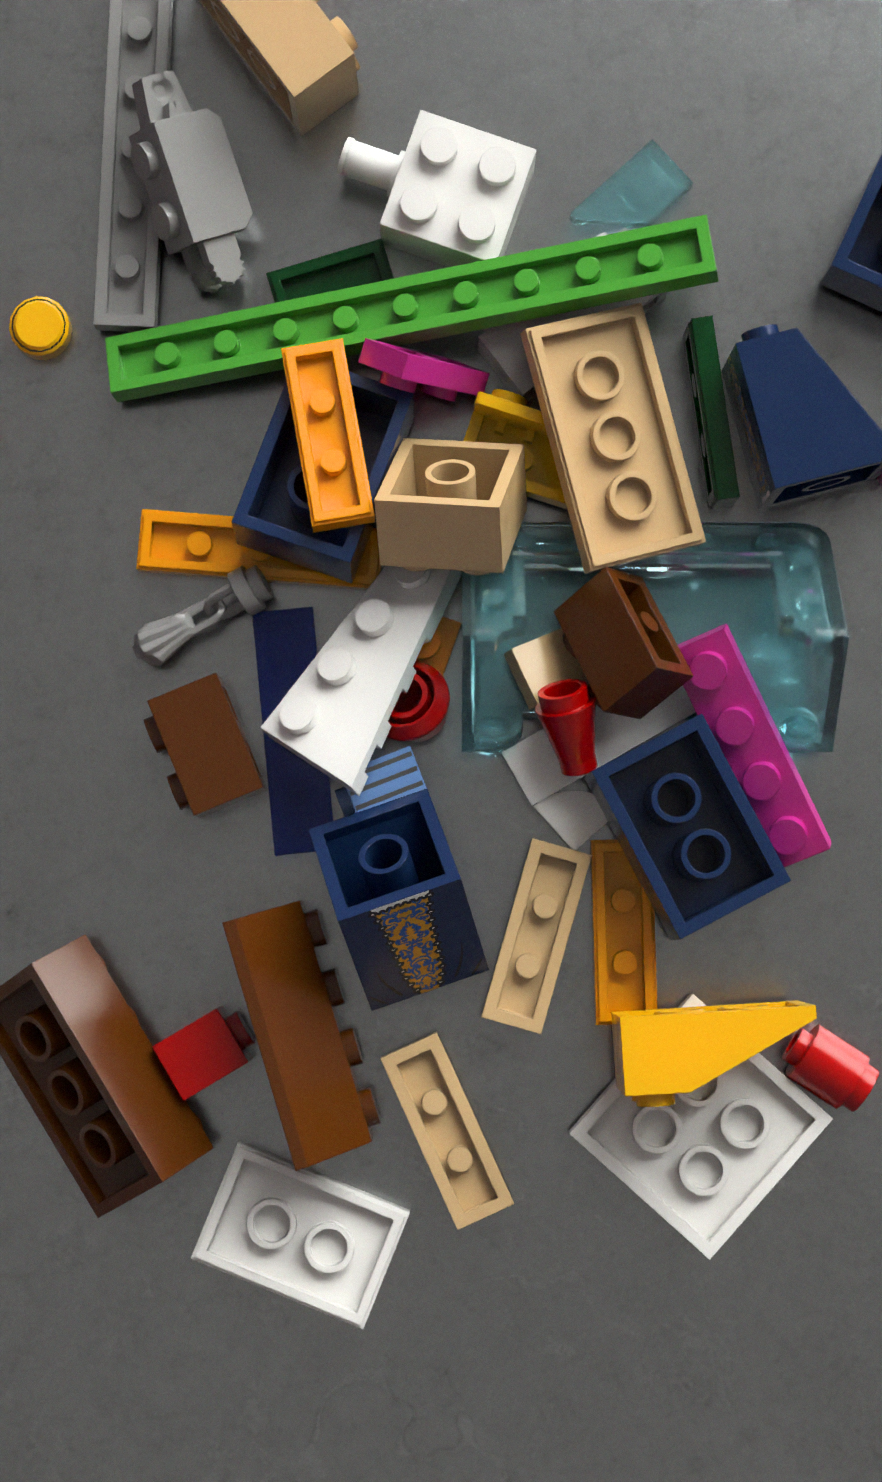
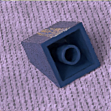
M770 324L744 332L741 335L742 342L735 344L721 371L758 509L875 480L882 473V430L800 330L793 328L779 332L777 324Z
M428 789L308 829L338 923L372 1011L489 970L461 877Z

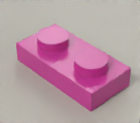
M365 338L358 361L382 371L379 382L384 385L415 393L417 383H422L421 392L454 402L458 392L476 396L478 392H484L490 374L448 357Z

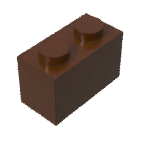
M604 567L553 611L564 632L562 636L563 643L569 653L578 660L589 682L587 685L591 698H596V705L603 712L641 719L694 676L643 578L640 576Z
M217 673L147 701L153 716L144 719V724L156 752L168 751L176 772L168 775L167 780L180 810L190 807L193 815L201 818L267 790L224 682Z

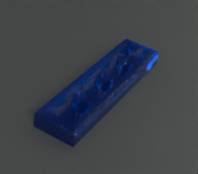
M313 607L261 611L252 616L262 725L318 654ZM263 731L275 856L316 852L308 829L334 821L330 777L269 738Z

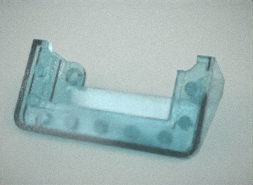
M522 522L503 573L470 575L462 571V752L496 753L515 746L521 739L523 719L539 720L535 708L529 710L504 654L516 646L560 629L561 626L553 611L601 571L584 573L571 522ZM701 522L706 539L705 543L611 567L612 569L643 578L677 645L727 623L788 751L794 753L833 752L849 633L831 542L826 532L817 526L802 522ZM695 712L683 720H690L696 717L697 713Z

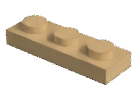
M531 839L481 1017L538 1034L542 1033L592 855L538 839Z
M437 1031L380 1058L457 1230L513 1205V1198Z

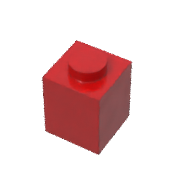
M222 1005L155 1044L152 1048L184 1101L250 1062L253 1057L248 1047L256 1042L238 1011L228 1016Z

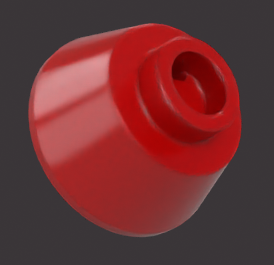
M414 663L413 667L417 672L407 694L401 692L388 720L392 726L387 735L388 738L405 742H423L434 737L443 728L449 708V688L442 674L428 664Z

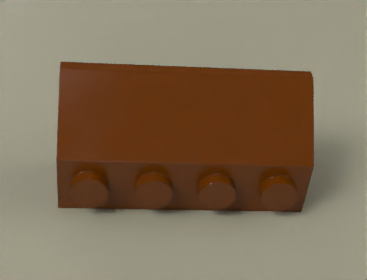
M299 900L223 922L224 931L295 1171L310 1167L372 1142L373 1132L371 1126L380 1124L381 1120L371 1087L363 1090L359 1089L353 1066L363 1064V1059L354 1029L349 1028L342 1031L335 1007L345 1004V999L336 969L324 971L317 947L327 945L328 942L318 909L307 912L304 901Z
M86 935L31 963L0 986V1055L97 1218L164 1182L214 1148L203 1130L200 1119L191 1111L187 1102L181 1098L153 1050L152 1044L141 1028L136 1013L126 1003L108 973L104 960L96 953Z

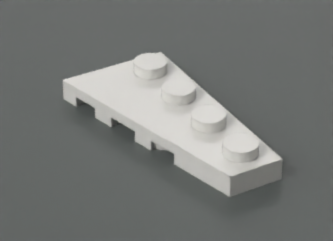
M385 566L260 728L269 738L360 796L368 779L365 773L367 765L375 748L382 749L392 727L388 722L401 692L407 694L417 672L413 665L423 644L431 642L461 577V571L443 569L409 571L402 567Z

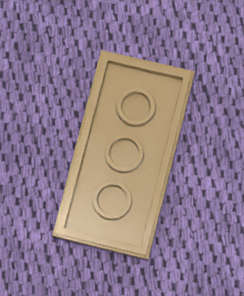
M642 302L526 328L520 333L584 573L588 574L602 570L604 567L611 568L705 543V535Z

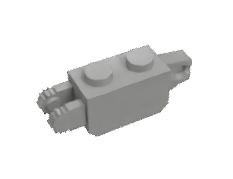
M173 70L143 77L132 84L140 130L129 136L132 145V165L137 176L144 181L152 205V224L158 237L164 240L168 255L181 252L188 274L192 275L191 281L194 282V287H198L199 292L205 291L213 294L222 285L231 286L235 284L234 282L239 277L243 276L242 271L245 268H243L242 264L244 261L240 259L241 252L235 233L247 228L253 212L221 117L207 108L192 111Z

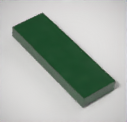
M713 315L691 318L683 334L708 506H711L712 510L733 507L740 494Z

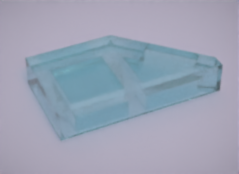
M652 139L570 213L569 219L575 226H587V224L623 225V228L651 226L691 190L693 182Z

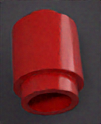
M817 1024L810 1032L800 1028L790 1040L782 1055V1060L789 1064L785 1076L835 1109L843 1106L851 1112L856 1111L871 1092L879 1076V1070L869 1064V1056L820 1024Z

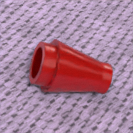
M580 679L560 680L542 687L538 691L539 703L535 706V712L559 760L561 773L565 776H580L590 773L598 766L595 754L596 698L590 697L587 683Z

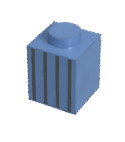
M408 746L369 761L365 770L368 779L360 796L345 787L335 790L343 815L346 817L427 788L412 749Z

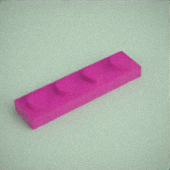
M727 623L678 644L694 675L683 687L697 716L703 714L783 866L787 867L829 850L832 841Z

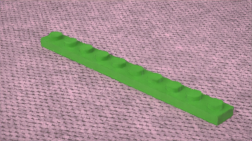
M707 214L106 337L110 393L117 402H123L282 370L284 365L281 348L343 338L347 357L361 354L365 338L402 346L719 282Z

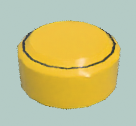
M36 296L24 300L15 308L10 317L9 331L12 341L24 355L34 360L46 361L56 358L66 350L71 341L72 325L69 316L59 303L48 297Z

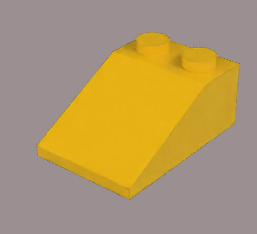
M794 1000L611 1012L616 1087L624 1096H631L632 1101L636 1102L638 1107L674 1105L675 1093H689L817 1019L816 1005Z

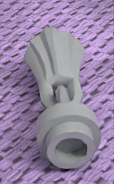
M256 565L247 570L245 567L240 566L227 574L230 583L211 593L207 598L174 615L144 624L138 630V633L134 635V645L132 648L136 657L143 659L153 667L161 666L187 641L216 625L220 620L231 618L244 610L250 616H254L266 609L265 602L273 598L274 595L265 576ZM234 592L239 602L226 608L222 599ZM204 610L209 618L195 625L192 616Z

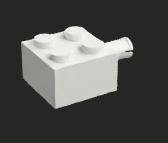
M420 110L406 151L402 150L399 155L348 137L339 159L337 175L341 177L346 176L387 191L389 199L380 221V235L384 245L447 267L505 255L534 173L537 150Z

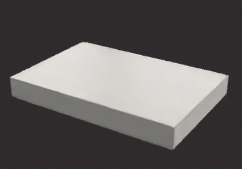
M239 1140L191 1259L364 1329L410 1210L309 1168L295 1171L293 1162Z

